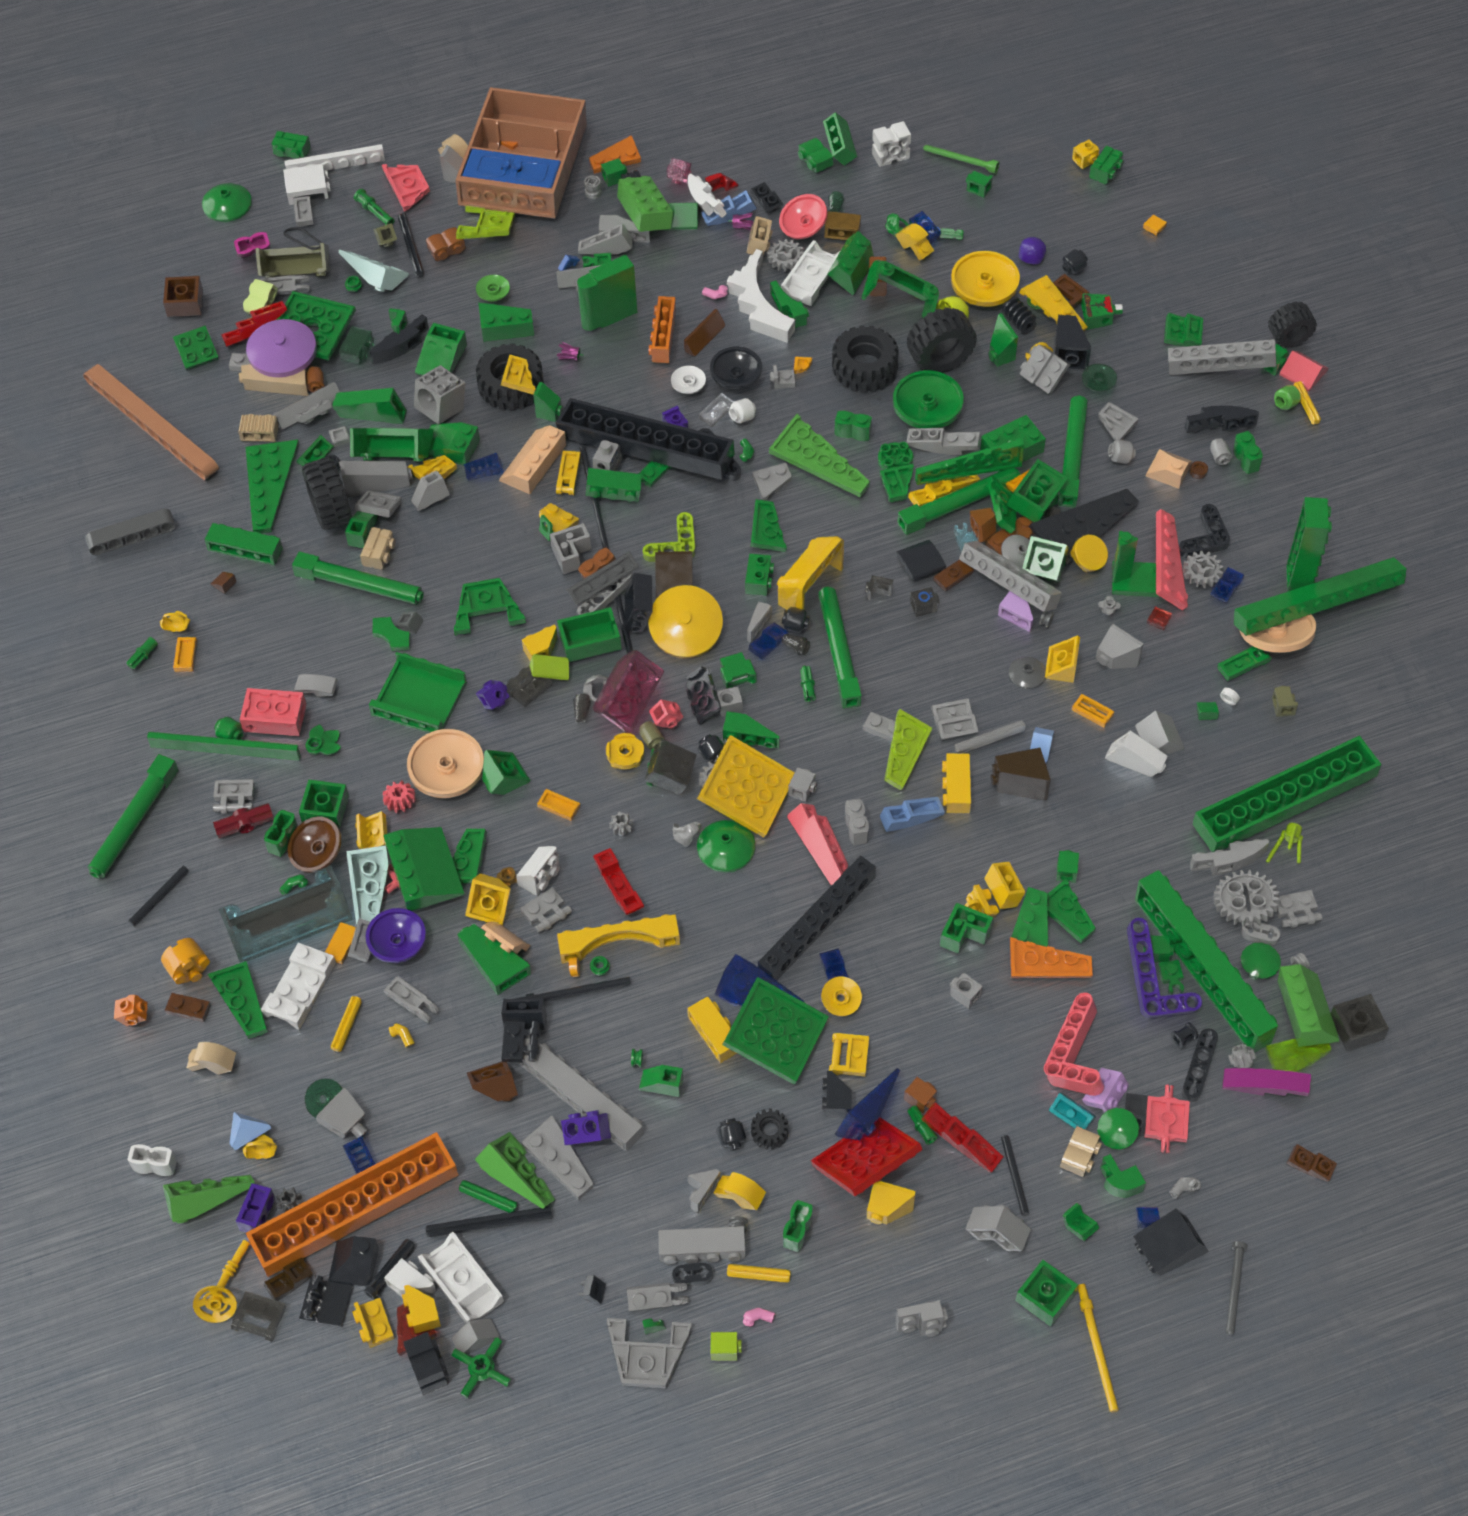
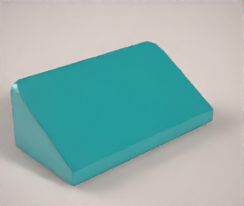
M1059 1093L1049 1108L1050 1112L1073 1128L1078 1126L1087 1130L1096 1118V1115L1064 1093Z

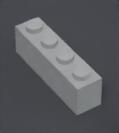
M744 1226L658 1230L660 1262L665 1264H675L677 1261L696 1263L698 1260L718 1262L720 1259L739 1261L741 1258H745Z

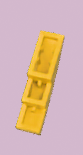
M978 475L927 483L923 489L910 492L908 498L914 505L918 504V506H921L977 482L980 478Z

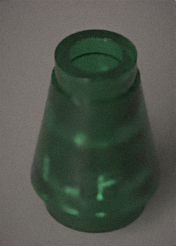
M834 191L828 196V211L840 212L845 200L841 192Z

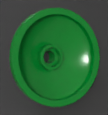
M234 183L219 184L211 188L202 199V208L206 216L219 222H230L243 217L252 205L249 191L245 187Z
M716 821L705 827L700 833L697 840L698 856L708 868L714 871L734 872L742 869L752 860L755 853V839L748 828L736 821Z

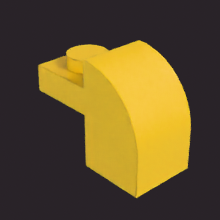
M910 224L895 234L903 249L911 247L919 261L934 251L926 238L929 234L918 224Z
M732 1172L730 1176L722 1175L713 1193L718 1198L733 1199L742 1209L758 1210L766 1191L752 1179Z

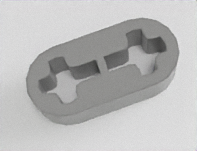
M1253 922L1252 927H1250L1249 923H1245V926L1241 929V935L1248 941L1274 946L1280 938V931L1272 925L1264 923L1258 925L1256 922ZM1249 928H1253L1252 933L1248 932ZM1269 933L1273 934L1272 939L1268 938Z

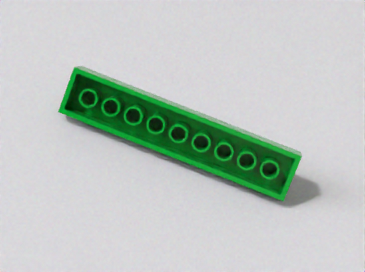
M1359 735L1195 812L1192 825L1211 852L1224 850L1229 847V843L1243 841L1377 777L1382 764Z
M1157 870L1140 879L1134 900L1161 936H1170V944L1174 945V953L1241 1042L1246 1044L1247 1047L1250 1046L1255 1053L1272 1044L1278 1027L1276 1018L1267 1012L1263 1001L1258 999L1254 995L1252 987L1244 982L1239 970L1231 965L1226 953L1221 952L1216 940L1208 935L1203 923L1198 921L1193 915L1190 906L1185 905L1180 893L1170 885L1167 876L1162 875Z

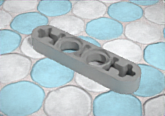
M633 572L627 574L628 577L624 576L611 584L617 586L615 590L609 591L608 587L586 599L579 605L577 609L578 615L585 614L583 613L584 611L593 612L604 609L628 587ZM596 598H604L601 603H595Z

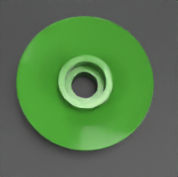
M500 275L484 276L476 284L477 295L485 301L501 300L507 296L510 290L508 280Z

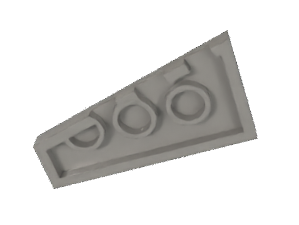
M552 1115L521 1142L522 1146L578 1201L594 1187L592 1180L571 1145L564 1144L563 1132Z

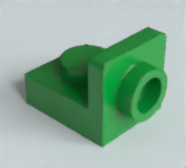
M390 308L388 312L392 322L391 328L395 333L399 334L408 324L406 311Z

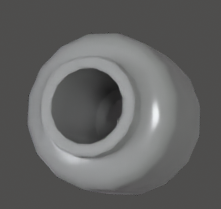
M1118 439L1111 443L1108 448V456L1115 463L1128 464L1136 455V449L1130 441Z

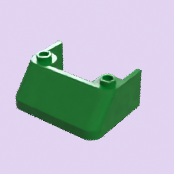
M875 260L872 263L861 299L865 300L877 285L878 279L925 301L921 317L924 318L929 312H935L939 297V290L935 285L887 261Z
M350 428V457H363V460H374V457L413 458V461H424V458H428L433 429Z

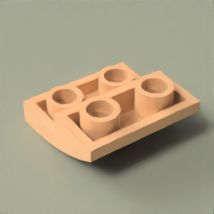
M488 922L481 927L486 932L484 936L492 942L498 940L502 943L500 947L508 953L513 951L518 954L521 949L527 952L530 948L528 943L498 922Z

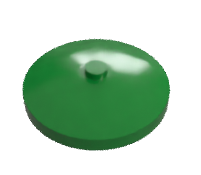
M924 370L911 373L899 381L893 393V407L896 414L908 425L919 429L945 427L959 417L963 408L964 396L960 385L950 376L938 371Z

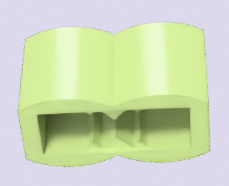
M255 279L250 284L249 296L243 302L244 311L250 314L252 310L271 305L275 300L278 288L274 284Z

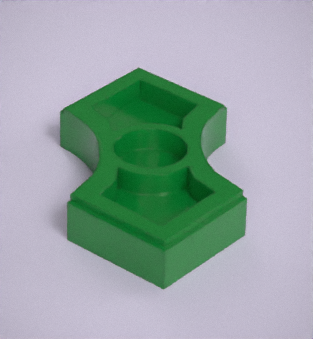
M391 617L373 618V637L382 638L387 641L391 651L410 650L409 631H403L395 627Z

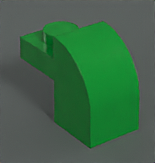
M1111 1154L1103 1157L1100 1169L1106 1178L1104 1188L1111 1195L1119 1198H1129L1144 1191L1146 1182L1136 1165L1120 1171Z

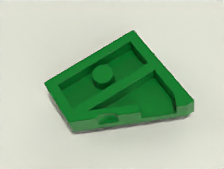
M913 464L880 471V477L889 502L907 499L914 470Z

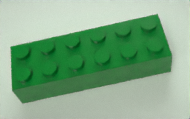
M1304 497L1286 563L1287 592L1315 583V577H1318V566L1321 567L1322 563L1321 555L1325 553L1328 533H1331L1332 522L1328 519L1331 516V506H1328V498Z

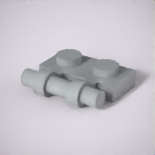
M215 780L213 797L215 801H221V803L213 804V812H221L223 814L240 808L253 809V804L245 803V801L253 800L254 780ZM228 800H238V804H228Z
M553 887L520 908L521 913L531 925L539 922L535 926L538 933L543 930L547 931L552 927V924L559 920H564L566 915L572 912L568 905L563 909L560 908L564 905V901ZM552 912L554 913L549 918H546L547 915L551 914Z
M1312 890L1279 896L1277 916L1278 918H1287L1281 920L1283 928H1296L1298 925L1306 923L1311 925L1315 924L1316 921L1322 920L1321 913L1313 914L1312 912L1317 911L1318 908ZM1302 913L1304 914V916H1300V917H1296V916H1295V915H1297V914H1302Z

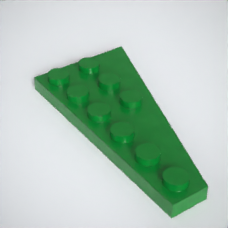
M298 439L245 447L253 532L256 531L263 534L270 533L273 530L277 518V510L282 501L281 497L283 492H285L291 472L290 468L295 459V452L299 447Z

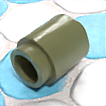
M651 721L643 723L639 728L640 736L648 749L656 748L657 750V748H661L665 738L658 727Z

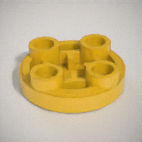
M1085 535L1079 538L1070 552L1075 563L1086 573L1099 570L1106 564L1108 559V550L1105 543L1095 535Z

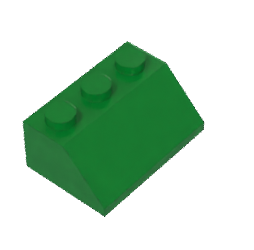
M859 231L854 233L847 239L827 273L828 276L851 295L855 294L869 270V257H874L871 241Z

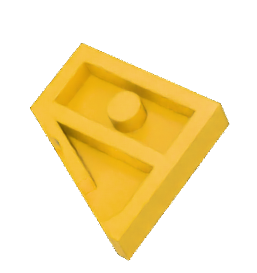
M445 455L423 461L424 464L413 467V464L407 466V468H411V473L419 480L436 470L444 479L457 469V465Z

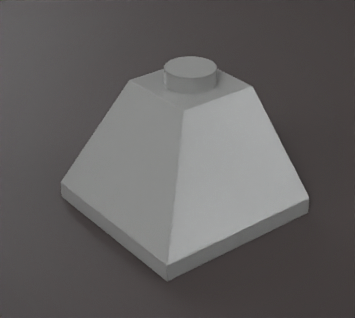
M1112 624L1097 649L1096 660L1110 669L1135 668L1140 665L1144 644Z

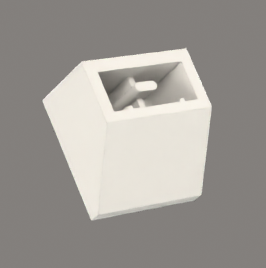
M554 846L538 847L517 874L518 886L536 896L541 891H545L550 879L555 877L560 870L557 848Z

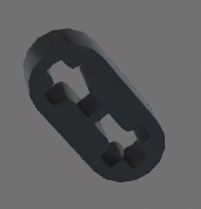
M707 1263L679 1265L674 1268L672 1279L674 1283H687V1287L706 1285L713 1279V1270ZM701 1270H705L708 1273L705 1278L701 1277ZM679 1272H684V1275H687L684 1277V1280H680V1277H678Z

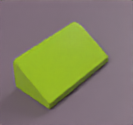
M532 655L529 665L533 677L569 680L568 658Z

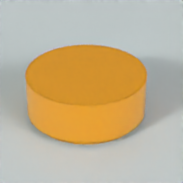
M570 957L569 972L572 977H580L578 957Z

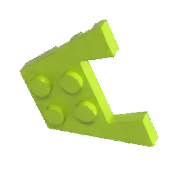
M465 206V212L480 213V217L476 227L459 225L456 239L507 236L510 233L515 214L514 212Z

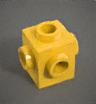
M1088 139L1073 148L1072 160L1080 168L1084 169L1093 164L1097 159L1099 148Z

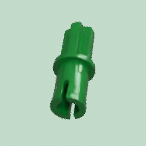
M148 637L140 648H136V652L126 662L127 666L130 669H136L144 659H148V655L158 646L157 641L152 637Z
M804 665L800 669L802 680L800 686L803 688L804 701L811 702V697L812 701L816 700L814 691L815 681L812 678L811 667Z
M912 1106L907 1112L915 1124L914 1129L921 1134L926 1145L934 1143L938 1138L937 1135L921 1120L923 1115L918 1107Z

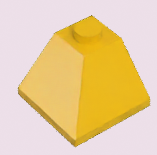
M480 873L472 880L465 916L487 923L498 922L503 926L511 888L498 878Z
M882 1181L874 1183L866 1219L875 1224H889L913 1212L916 1191Z

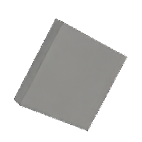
M367 490L355 504V510L390 517L401 504L402 497Z

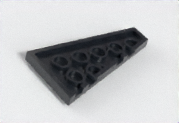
M1124 489L1031 523L1028 527L1038 538L1066 544L1069 547L1064 565L1066 567L1074 560L1070 552L1079 538L1085 535L1100 537L1137 505L1139 500L1128 489Z

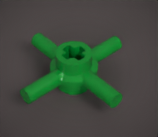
M494 1338L485 1354H479L473 1358L456 1348L453 1350L451 1356L468 1365V1371L471 1376L460 1393L463 1397L468 1398L478 1381H484L489 1378L506 1387L510 1385L512 1379L494 1370L495 1366L492 1358L502 1344L499 1338Z

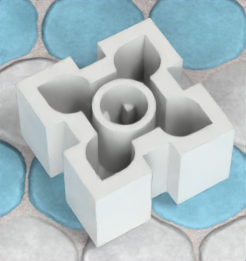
M904 121L891 124L888 129L884 126L873 130L874 144H872V155L879 167L892 164V160L899 162L910 158V147L908 145L911 144V133Z

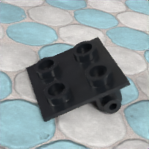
M315 1275L313 1279L310 1278L299 1320L341 1327L352 1285L324 1281L320 1275Z

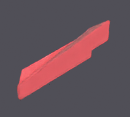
M801 803L787 815V818L832 885L847 869L848 863L827 817L817 815L814 805Z

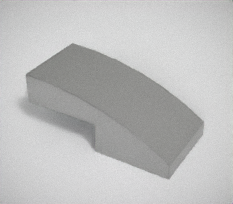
M301 674L298 676L294 691L303 692V694L314 693L317 697L333 696L338 680L324 675Z

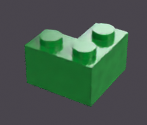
M956 903L941 934L940 946L959 953L965 938L985 945L992 930L994 917Z

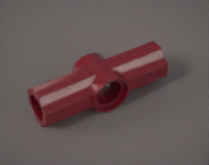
M267 803L250 810L240 808L232 816L213 822L219 839L237 832L241 834L249 833L255 826L274 820L270 805Z

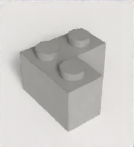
M582 523L550 534L551 548L563 574L578 570L580 567L579 554L592 550L590 535L585 524Z
M1004 1205L974 1207L965 1228L977 1240H994L1006 1251H1023L1031 1230L1024 1223L1023 1219L1016 1217L1011 1212V1209Z

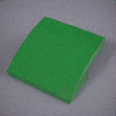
M1168 313L1165 323L1164 343L1185 347L1201 346L1203 318L1189 313L1185 317Z

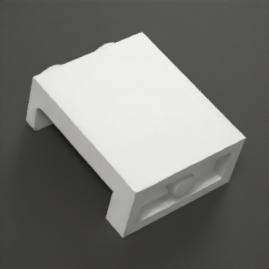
M323 164L283 170L289 205L294 204L293 198L317 193H324L325 199H328V192H331L329 182H326V180H329L327 170L323 168Z

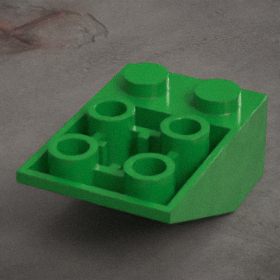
M433 323L426 335L415 374L423 376L440 365L452 373L467 346L465 331Z

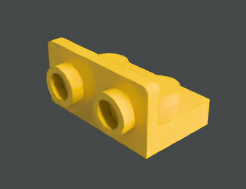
M380 1298L359 1305L358 1302L354 1303L356 1310L352 1311L356 1324L360 1322L363 1328L359 1330L363 1343L368 1342L369 1347L373 1348L395 1339Z

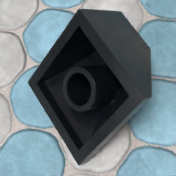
M353 1236L337 1241L328 1281L365 1288L366 1284L369 1285L373 1278L379 1250L376 1238Z

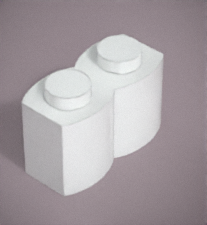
M142 1144L131 1146L127 1159L135 1172L141 1174L154 1172L160 1176L173 1175L177 1163L172 1150L169 1148H150Z

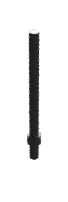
M624 977L536 995L530 993L526 994V997L515 999L544 998V1001L630 985L631 982L630 977Z

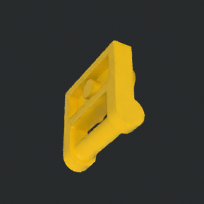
M834 1033L832 1035V1062L829 1066V1071H832L835 1075L843 1074L865 1077L869 1036ZM842 1043H848L846 1066L840 1065Z

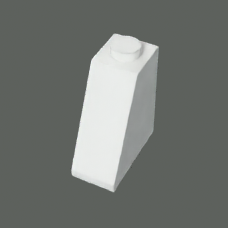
M1130 730L1111 744L1105 759L1152 777L1157 773L1160 774L1165 769V761L1168 756Z

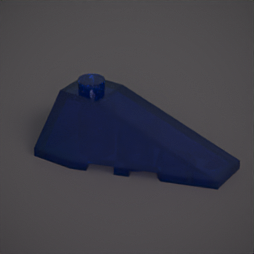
M737 954L734 955L725 968L714 994L731 1005H743L756 978L759 977L805 1002L755 964Z
M898 1068L847 1113L835 1133L837 1137L861 1140L865 1135L869 1137L876 1130L875 1124L900 1073Z

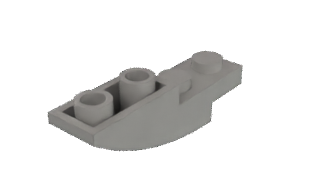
M944 428L909 429L907 443L909 446L932 453L963 455V451L979 450L981 435L980 432L945 433Z
M1269 840L1235 841L1229 843L1227 851L1217 850L1211 853H1196L1192 855L1190 861L1191 871L1211 869L1212 876L1236 871L1253 863L1265 854Z

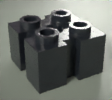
M428 1332L404 1341L403 1344L422 1395L447 1386L445 1378L449 1377L435 1337L430 1339Z

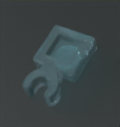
M963 523L962 530L958 529L957 525L954 526L956 542L961 552L965 543L978 541L973 531L968 532V525L966 523Z

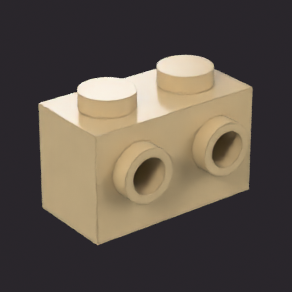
M759 216L755 217L746 253L753 255L756 249L763 251V255L765 251L768 252L770 247L768 240L771 239L773 230H770L772 220Z

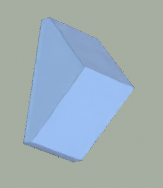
M1035 727L1030 749L1041 748L1045 763L1047 764L1054 731Z

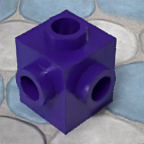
M494 680L487 681L482 685L483 688L476 692L484 708L491 710L506 703L505 700L510 697L507 693L506 685L503 682Z

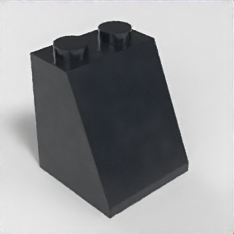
M1058 314L1054 353L1070 364L1067 369L1068 371L1088 372L1091 345L1077 317Z
M1177 1208L1133 1236L1136 1240L1134 1244L1141 1255L1144 1254L1148 1260L1145 1263L1149 1270L1160 1276L1209 1252L1188 1217Z

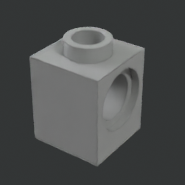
M738 687L717 691L721 705L719 710L721 717L726 716L727 711L743 712V701Z
M963 972L959 978L955 977L950 983V996L970 1009L981 997L983 986ZM961 988H967L969 991H962Z

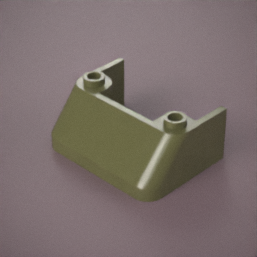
M320 243L319 246L321 248L317 250H311L306 247L267 250L255 248L258 276L271 278L275 276L316 273V276H326V272H329V245Z

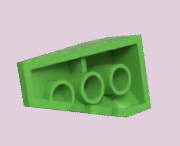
M510 1132L489 1143L475 1158L482 1170L542 1209L555 1201L544 1180L538 1178L535 1174V1165L529 1163L526 1159V1150Z
M251 1175L224 1177L220 1182L209 1178L204 1179L203 1182L198 1184H192L191 1180L165 1184L163 1189L169 1216L172 1222H187L189 1219L195 1218L249 1189L251 1183L255 1184Z

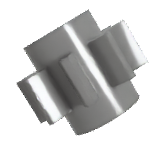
M619 811L615 816H611L612 822L609 823V827L613 829L614 835L624 836L628 832H632L631 826L634 823L633 819H629V813L625 814Z
M1246 1044L1234 1046L1231 1051L1232 1054L1228 1055L1231 1065L1234 1064V1067L1238 1068L1251 1067L1253 1065L1252 1059L1256 1058L1254 1050L1250 1046L1247 1047Z

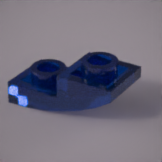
M1227 567L1210 595L1227 603L1244 579V574Z
M839 948L819 953L827 981L839 976L849 978Z

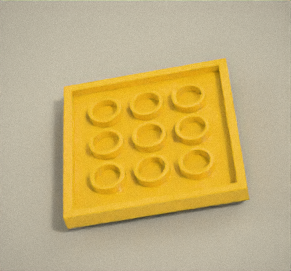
M730 735L697 799L764 838L788 792V785L795 772Z

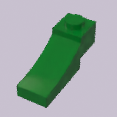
M777 280L770 282V294L778 311L795 319V328L807 325V317H809L807 307H804L801 301L797 302L789 297L779 286Z

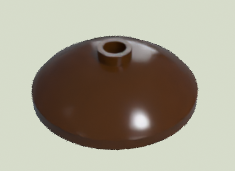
M313 817L301 823L292 833L288 843V857L292 865L306 873L318 872L329 866L338 855L342 839L338 826L325 817Z

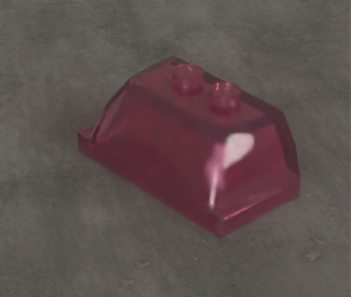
M631 651L616 663L593 705L594 712L612 722L625 733L631 734L665 671L639 651Z

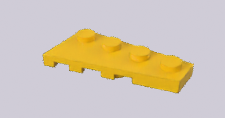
M1047 275L1021 288L1019 291L1023 296L1026 295L1030 298V302L1033 305H1038L1043 309L1046 316L1052 317L1056 321H1058V314L1076 316L1083 331H1086L1088 328Z

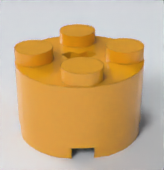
M193 938L180 939L177 941L178 945L173 948L169 946L164 951L161 962L176 984L190 981L197 982L202 978V973L209 965L210 960Z

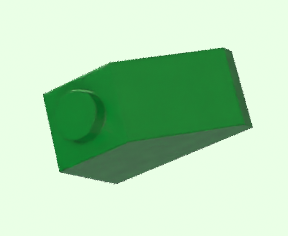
M539 382L533 395L536 418L556 422L563 411L561 398L543 382Z

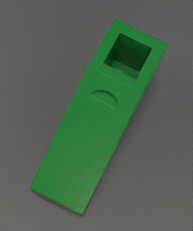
M357 511L350 519L345 531L348 545L364 548L370 530L375 526L379 515Z
M727 711L723 726V741H727L731 735L749 746L757 745L769 749H779V735L746 714Z

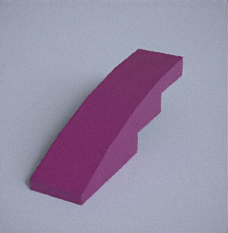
M1225 1068L1222 1089L1264 1096V1093L1286 1096L1287 1093L1308 1096L1311 1074L1273 1069Z

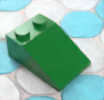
M462 422L431 425L429 429H433V440L428 456L436 458L445 455L454 463L467 467L480 442L478 427Z
M1037 459L1013 492L1007 506L1032 522L1040 521L1068 480V477Z

